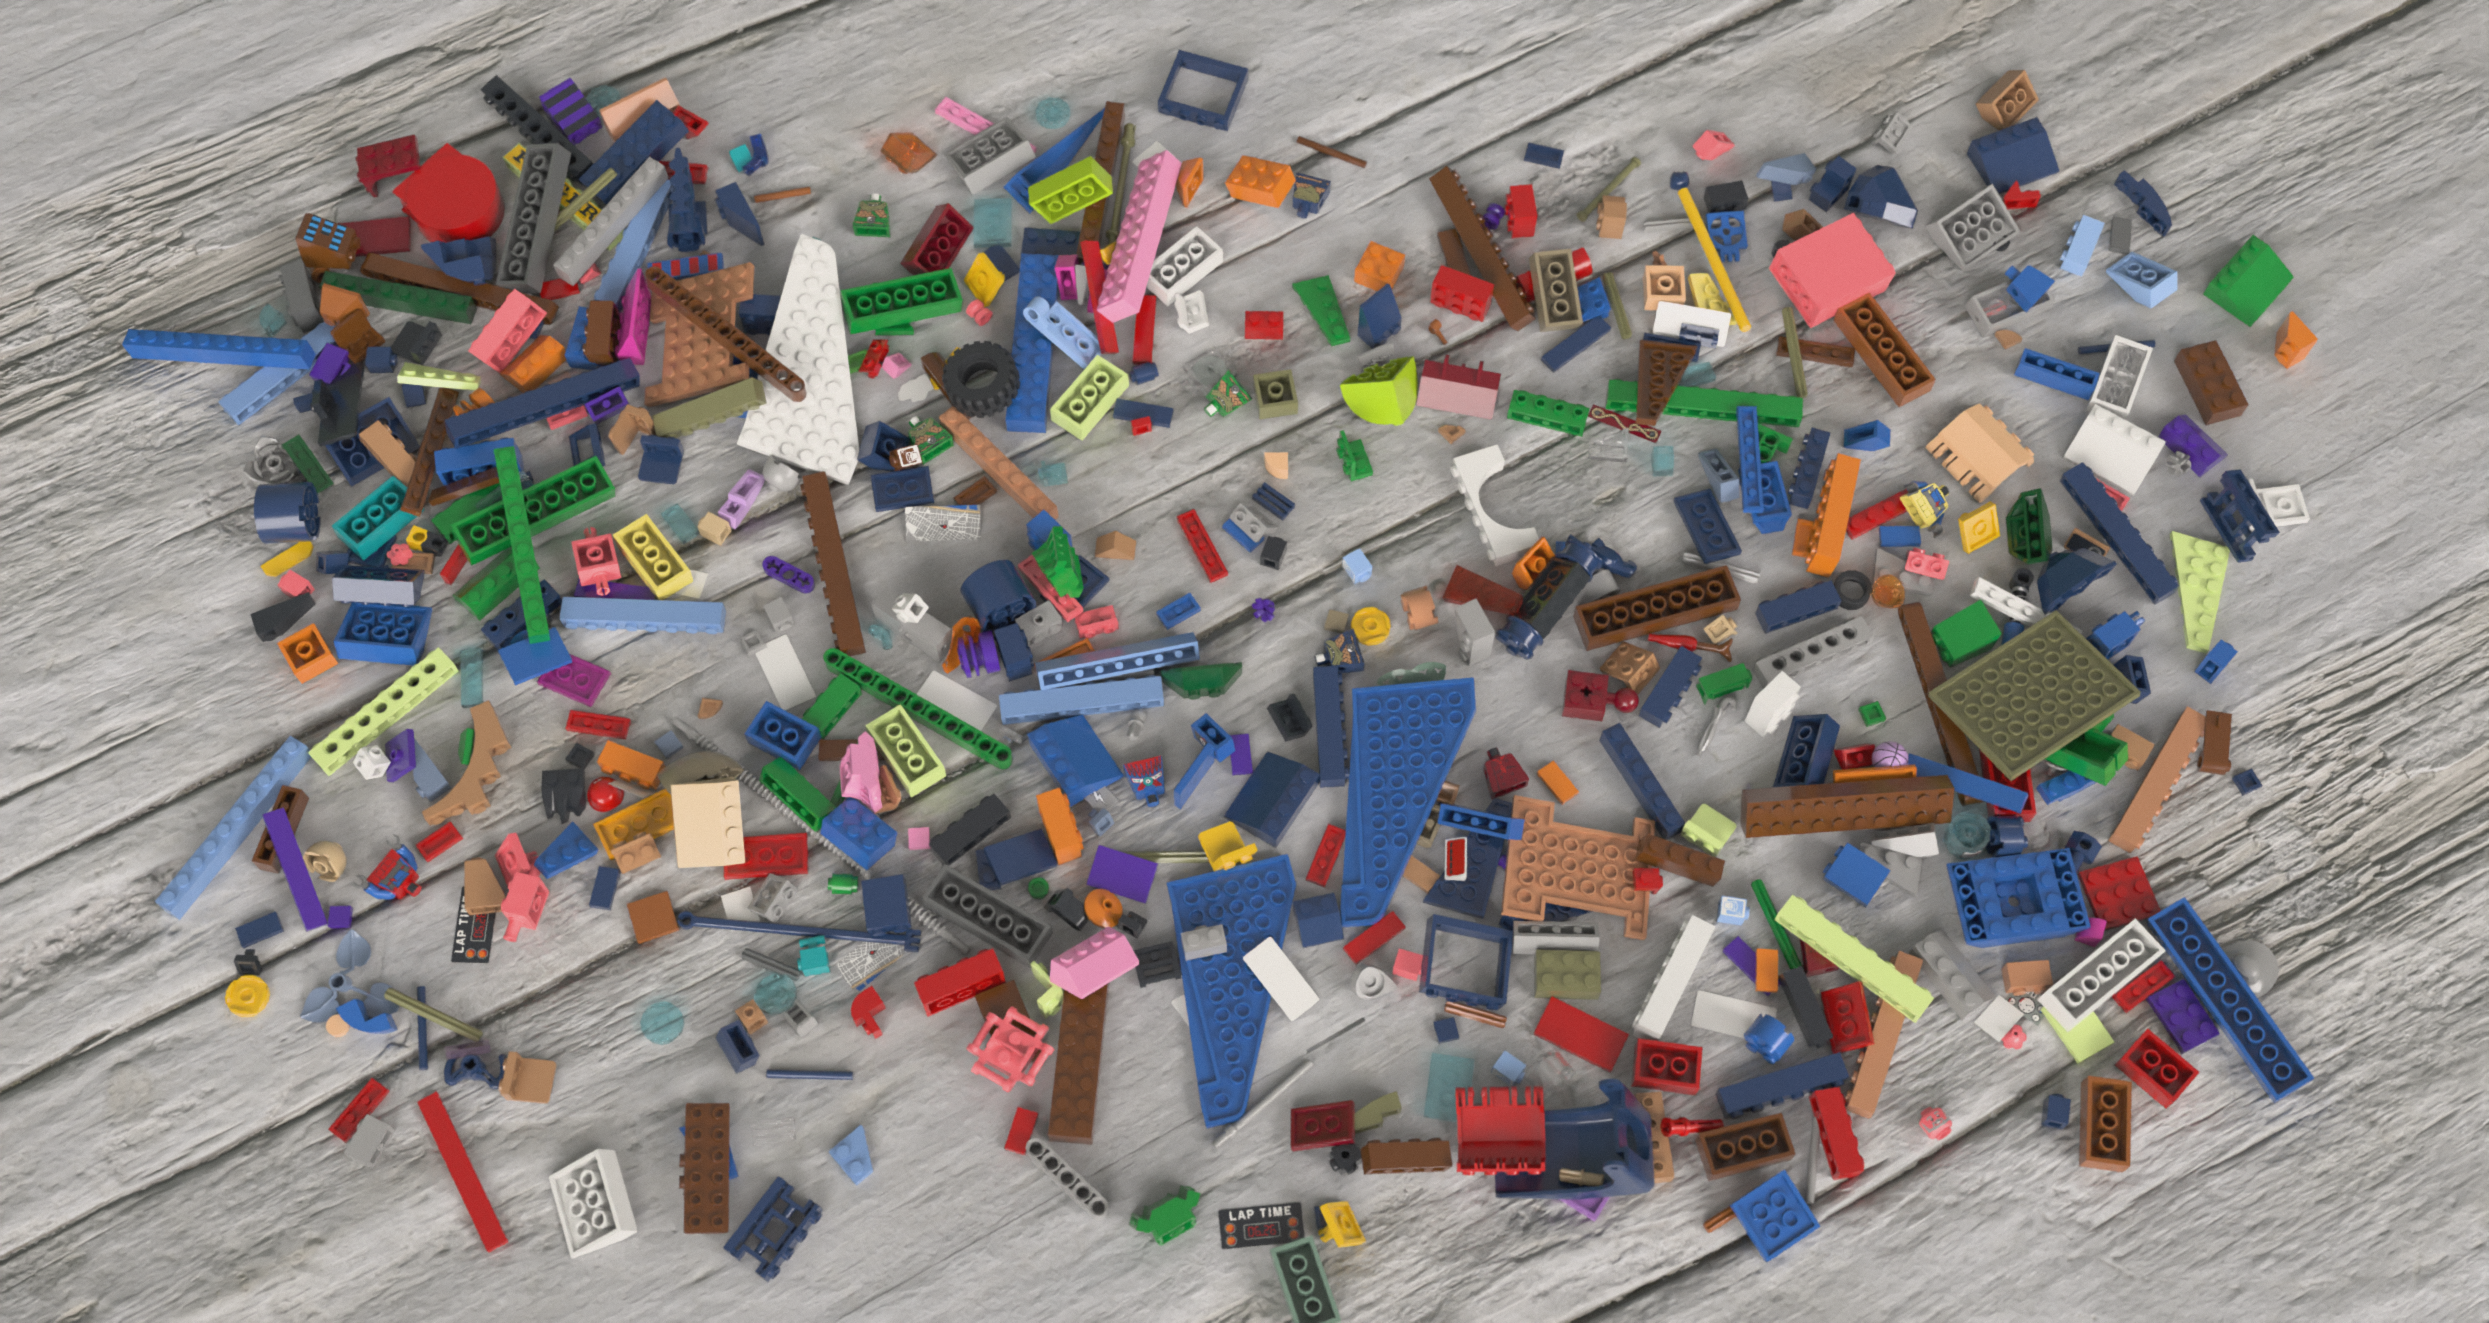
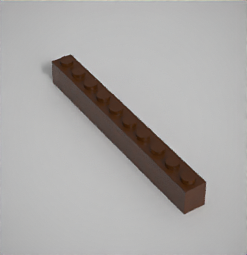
M1106 101L1095 161L1112 176L1113 183L1125 120L1124 103ZM1110 195L1085 207L1076 253L1079 265L1084 262L1081 242L1085 240L1099 241V246H1101Z
M1445 166L1430 177L1429 180L1484 280L1495 284L1493 296L1508 324L1516 331H1520L1536 319L1533 313L1535 309L1530 302L1526 301L1525 297L1527 295L1525 291L1516 283L1518 278L1513 272H1510L1508 268L1510 264L1507 259L1501 256L1500 252L1502 250L1493 241L1491 230L1485 227L1484 217L1476 211L1477 205L1472 198H1469V190L1463 183L1461 184L1459 180L1461 178L1460 174L1456 169L1452 170L1450 167Z
M826 472L802 476L804 484H800L803 496L806 495L807 501H804L806 513L810 512L811 518H807L810 530L814 529L815 534L811 535L813 546L818 547V552L815 553L817 564L822 566V569L819 570L821 582L825 581L826 587H822L825 599L829 598L830 602L826 607L829 617L833 616L834 621L830 623L833 634H837L838 639L834 640L835 648L850 657L866 653Z

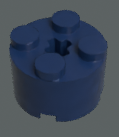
M1989 816L1986 819L1984 826H1988V830L1984 832V844H1986V838L1990 834L1985 848L1988 854H1992V858L2018 855L2022 853L2023 848H2027L2028 838L2024 836V820L2022 816Z

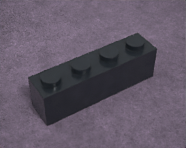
M994 793L991 796L984 797L977 807L967 810L960 820L953 821L949 824L946 831L935 835L929 843L931 852L943 866L944 864L950 866L1011 818L1009 809Z

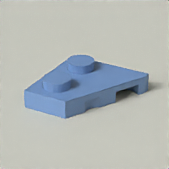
M860 1125L829 1151L832 1158L856 1186L873 1173L865 1130Z

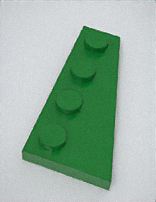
M1329 275L1293 283V290L1295 293L1297 292L1303 305H1306L1310 315L1316 320L1330 345L1336 346L1350 342V336Z

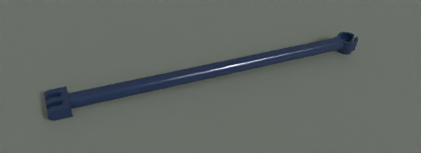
M688 911L680 913L678 916L679 920H677L679 926L684 930L691 929L694 926L806 937L824 935L828 939L904 945V951L919 952V947L911 946V944H920L921 939L913 938L912 936H921L922 933L920 930L907 929L906 935L886 933L883 936H873L868 931L693 916ZM686 919L691 920L688 925L683 923Z

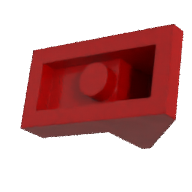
M678 106L673 112L689 130L685 135L686 139L698 137L709 124L708 121L681 106Z
M2016 180L2002 201L2007 210L2036 207L2041 194L2039 190L2021 192Z

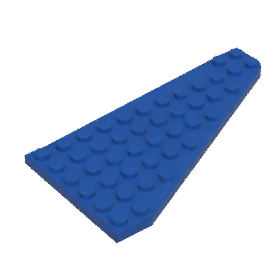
M1474 677L1352 689L1353 724L1343 885L1341 889V925L1343 928L1374 925L1385 915L1476 713Z
M1288 854L1234 866L1228 870L1222 869L1166 883L1172 905L1200 1104L1206 1129L1236 1122L1244 1115L1247 1109L1272 996L1243 960V957L1269 937H1272L1281 950L1283 948L1296 889V882ZM1222 924L1227 942V952L1186 961L1181 942V933L1193 931L1199 926L1212 927Z

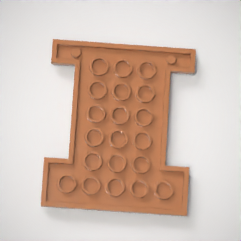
M748 262L677 282L735 326L736 303L753 299L754 265ZM652 291L650 321L653 324L666 321L662 383L645 387L644 404L648 408L718 391L749 379V366L747 363L733 365V354Z
M1514 795L1512 798L1511 816L1525 819L1522 839H1508L1501 915L1543 921L1545 903L1625 917L1624 937L1645 940L1647 936L1650 891H1634L1632 871L1634 868H1652L1651 865L1636 861L1635 857L1639 841L1647 833L1654 835L1655 821L1635 817L1633 819L1632 836L1553 822L1555 802Z

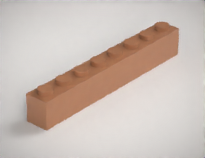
M950 407L939 416L940 426L951 434L952 439L1032 518L1043 510L1055 520L1059 517L1057 506L956 407Z
M2188 706L2181 713L2111 834L2109 842L2128 853H2131L2135 848L2139 850L2145 840L2142 837L2144 832L2149 833L2154 825V822L2151 821L2154 816L2158 817L2162 811L2163 806L2160 804L2163 800L2167 801L2173 791L2170 789L2171 785L2177 784L2182 775L2179 773L2180 769L2186 768L2191 760L2188 755L2190 752L2194 753L2200 743L2197 742L2199 736L2202 738L2204 736V715Z
M1898 951L1895 957L1891 956L1889 962L1894 965L1898 972L1911 977L1913 983L1916 984L1923 959ZM1879 996L1875 1002V1005L1878 1006L1877 1012H1873L1870 1018L1874 1045L1866 1046L1864 1052H1859L1856 1061L1859 1067L1857 1071H1853L1850 1082L1853 1083L1852 1088L1847 1090L1845 1094L1846 1110L1870 1119L1875 1112L1905 1019V1015Z

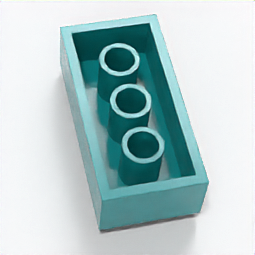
M390 477L332 525L337 537L363 561L417 517L400 510L407 487L396 477Z

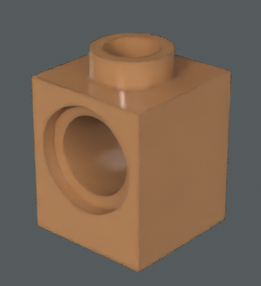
M753 999L735 1011L750 1035L768 1023Z

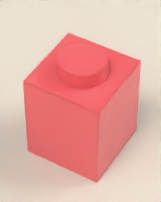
M292 570L283 575L278 583L281 591L290 598L308 592L311 595L315 590L307 579Z
M1399 948L1392 974L1417 981L1418 975H1421L1423 955Z

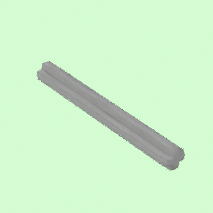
M1701 216L1703 223L1706 227L1705 216ZM1689 218L1645 221L1643 228L1644 232L1648 233L1692 229L1693 226ZM1728 218L1729 225L1736 223L1735 218ZM1715 219L1711 227L1721 226V220Z

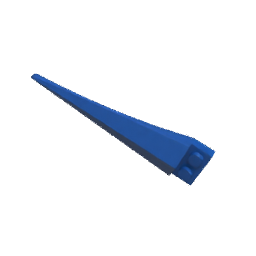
M1104 109L1017 172L1003 186L1029 214L1034 208L1029 205L1028 187L1067 168L1103 118Z

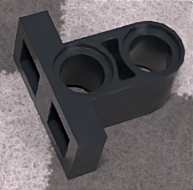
M1069 888L1055 891L1044 908L1049 912H1054L1075 930L1081 931L1089 920L1085 913L1084 904L1073 896L1074 893Z

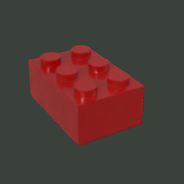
M1441 265L1432 283L1430 303L1436 307L1451 310L1455 314L1467 316L1474 321L1484 322L1492 304L1495 284Z
M2148 1028L2115 1063L2119 1070L2165 1109L2177 1100L2200 1073Z
M1638 1038L1634 1048L1631 1087L1696 1096L1700 1088L1703 1047Z

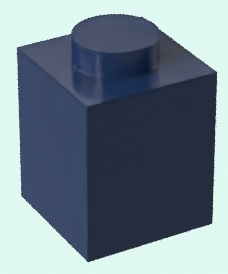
M367 347L365 364L370 373H394V368L398 364V358L391 347Z
M2057 1093L2048 1095L2043 1101L2041 1125L2063 1130L2069 1124L2071 1099L2064 1098V1095Z

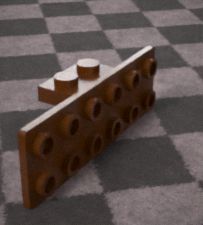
M687 1103L685 1106L684 1153L679 1155V1167H683V1175H679V1189H683L684 1234H727L729 1231V1103Z

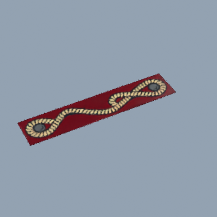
M1594 404L1588 415L1592 419L1653 443H1657L1662 432L1648 425L1636 424L1635 420Z

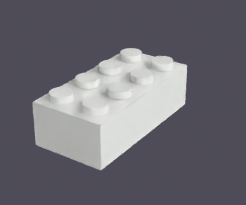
M1196 226L1153 261L1146 287L1165 305L1169 306L1176 300L1175 294L1183 295L1223 262V249Z

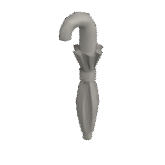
M1725 696L1717 707H1713V717L1701 735L1696 753L1697 756H1701L1713 740L1719 720L1726 715L1725 709L1728 703L1732 705L1731 710H1737V701L1733 697Z

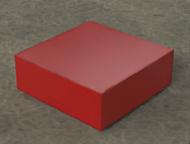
M1150 416L1131 420L1133 436L1152 431Z

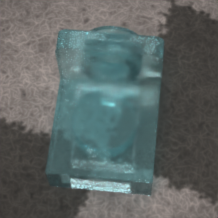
M1041 461L1042 468H1038L1040 480H1044L1045 487L1068 483L1065 463L1045 465V461Z

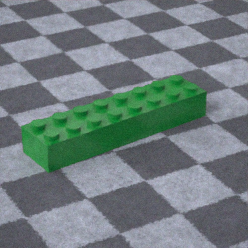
M597 456L522 490L531 537L616 497L615 487ZM503 500L451 524L452 533L471 566L511 547Z

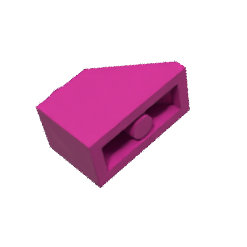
M1078 255L1058 256L1055 272L1061 300L1078 299L1075 264L1079 265Z

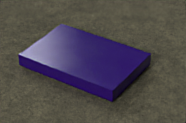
M1098 845L1086 885L1105 889L1111 893L1146 904L1159 864Z

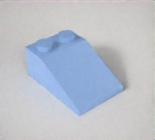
M2133 251L2106 269V273L2136 302L2149 308L2154 307L2177 290V271Z

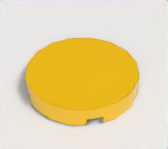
M1364 607L1358 610L1351 620V629H1354L1357 641L1361 644L1368 646L1378 645L1384 642L1389 635L1391 628L1390 619L1384 611L1378 610L1376 607Z
M243 975L241 978L231 982L225 994L226 1004L231 1012L240 1017L257 1015L269 1002V987L260 977Z

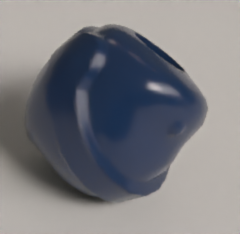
M1674 171L1671 174V189L1680 190L1689 186L1688 172Z

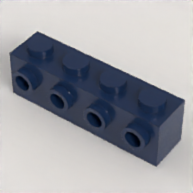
M1812 427L1809 434L1805 433L1802 442L1805 448L1800 450L1797 460L1800 461V466H1796L1793 478H1796L1795 483H1791L1788 494L1791 495L1789 504L1805 509L1809 508L1831 432Z
M544 579L540 582L547 617L562 605V599ZM521 596L512 605L504 608L493 620L487 621L481 628L485 638L497 651L509 646L514 636L519 632L527 630Z

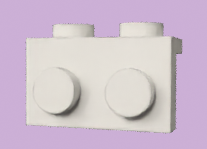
M1200 290L1184 297L1179 293L1175 294L1176 301L1174 305L1178 311L1179 317L1177 321L1180 328H1183L1190 334L1209 326L1204 294Z

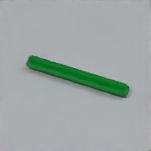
M1761 879L1753 881L1751 887L1790 970L1802 966L1785 928L1775 921L1778 913Z

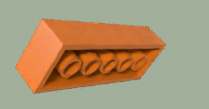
M1838 453L1835 460L1831 459L1828 469L1824 472L1823 480L1825 485H1822L1819 497H1822L1821 502H1818L1816 508L1818 517L1815 518L1812 530H1815V532L1810 537L1808 546L1811 547V550L1805 558V563L1808 564L1806 572L1829 578L1840 560L1861 459Z

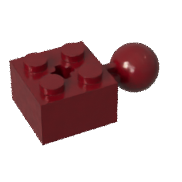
M1568 670L1565 680L1562 716L1602 722L1606 704L1614 705L1621 713H1631L1638 707L1639 697L1636 691L1628 687L1621 688L1615 693L1607 692L1609 675Z

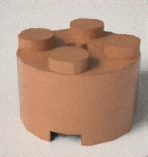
M1427 585L1403 592L1400 595L1403 611H1408L1407 623L1410 630H1419L1439 623L1438 617H1435L1433 613L1435 612V605L1430 591H1427Z

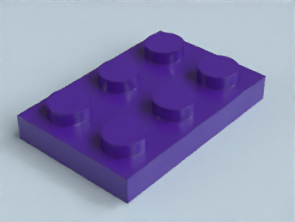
M2185 979L2146 999L2181 1054L2220 1035Z

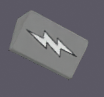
M1392 341L1357 356L1359 371L1363 373L1364 368L1377 363L1380 367L1390 363L1391 359H1396Z
M1106 786L1084 798L1098 813L1103 808L1110 812L1119 801Z

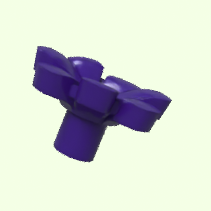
M1262 598L1255 599V603L1252 604V608L1257 610L1253 613L1255 618L1261 616L1263 622L1271 621L1274 618V603L1268 598L1264 600Z

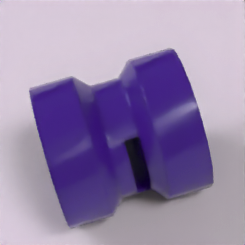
M1496 203L1488 205L1486 213L1483 214L1485 227L1492 230L1498 228L1499 220L1505 215V210L1502 206Z

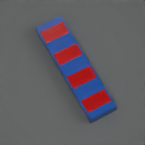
M722 253L647 263L648 268L653 266L659 267L674 280L695 277L724 269Z

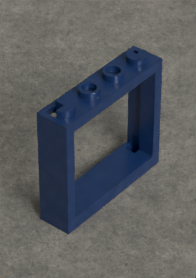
M1179 50L1158 99V112L1166 114V116L1170 115L1184 121L1188 120L1199 125H1206L1228 132L1248 82L1249 69ZM1180 67L1237 83L1224 115L1168 100Z
M1433 914L1426 922L1419 992L1424 993L1430 998H1437L1439 996L1446 998L1450 1002L1463 1001L1469 1006L1482 1005L1486 1006V1009L1489 1010L1500 1009L1507 1002L1513 931ZM1436 930L1500 943L1494 997L1430 984Z

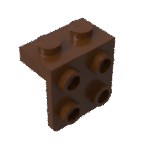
M360 309L351 313L348 318L336 325L330 332L337 346L349 352L348 358L354 364L362 362L366 358L367 347H380L386 342L384 337L370 325L365 314Z

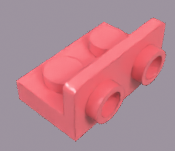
M1113 605L1081 612L1074 618L1080 639L1093 638L1101 633L1110 634L1119 629Z

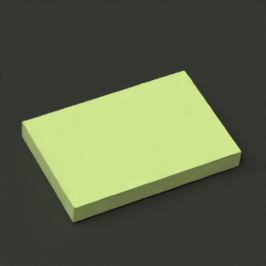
M2045 1007L2041 1008V1011L2077 1064L2114 1043V1040L2094 1011L2067 1032Z

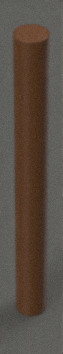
M1301 136L1297 138V143L1364 169L1367 165V161Z

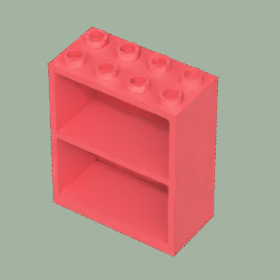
M1854 213L1778 249L1769 267L1810 328L1834 317L1838 308L1869 292L1873 297L1884 292L1896 273L1893 265L1887 261L1883 251L1877 247L1871 234L1865 230L1861 220Z

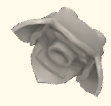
M261 436L255 445V460L249 461L245 465L243 473L252 481L258 483H288L297 478L298 467L286 450L282 449V444L279 440Z

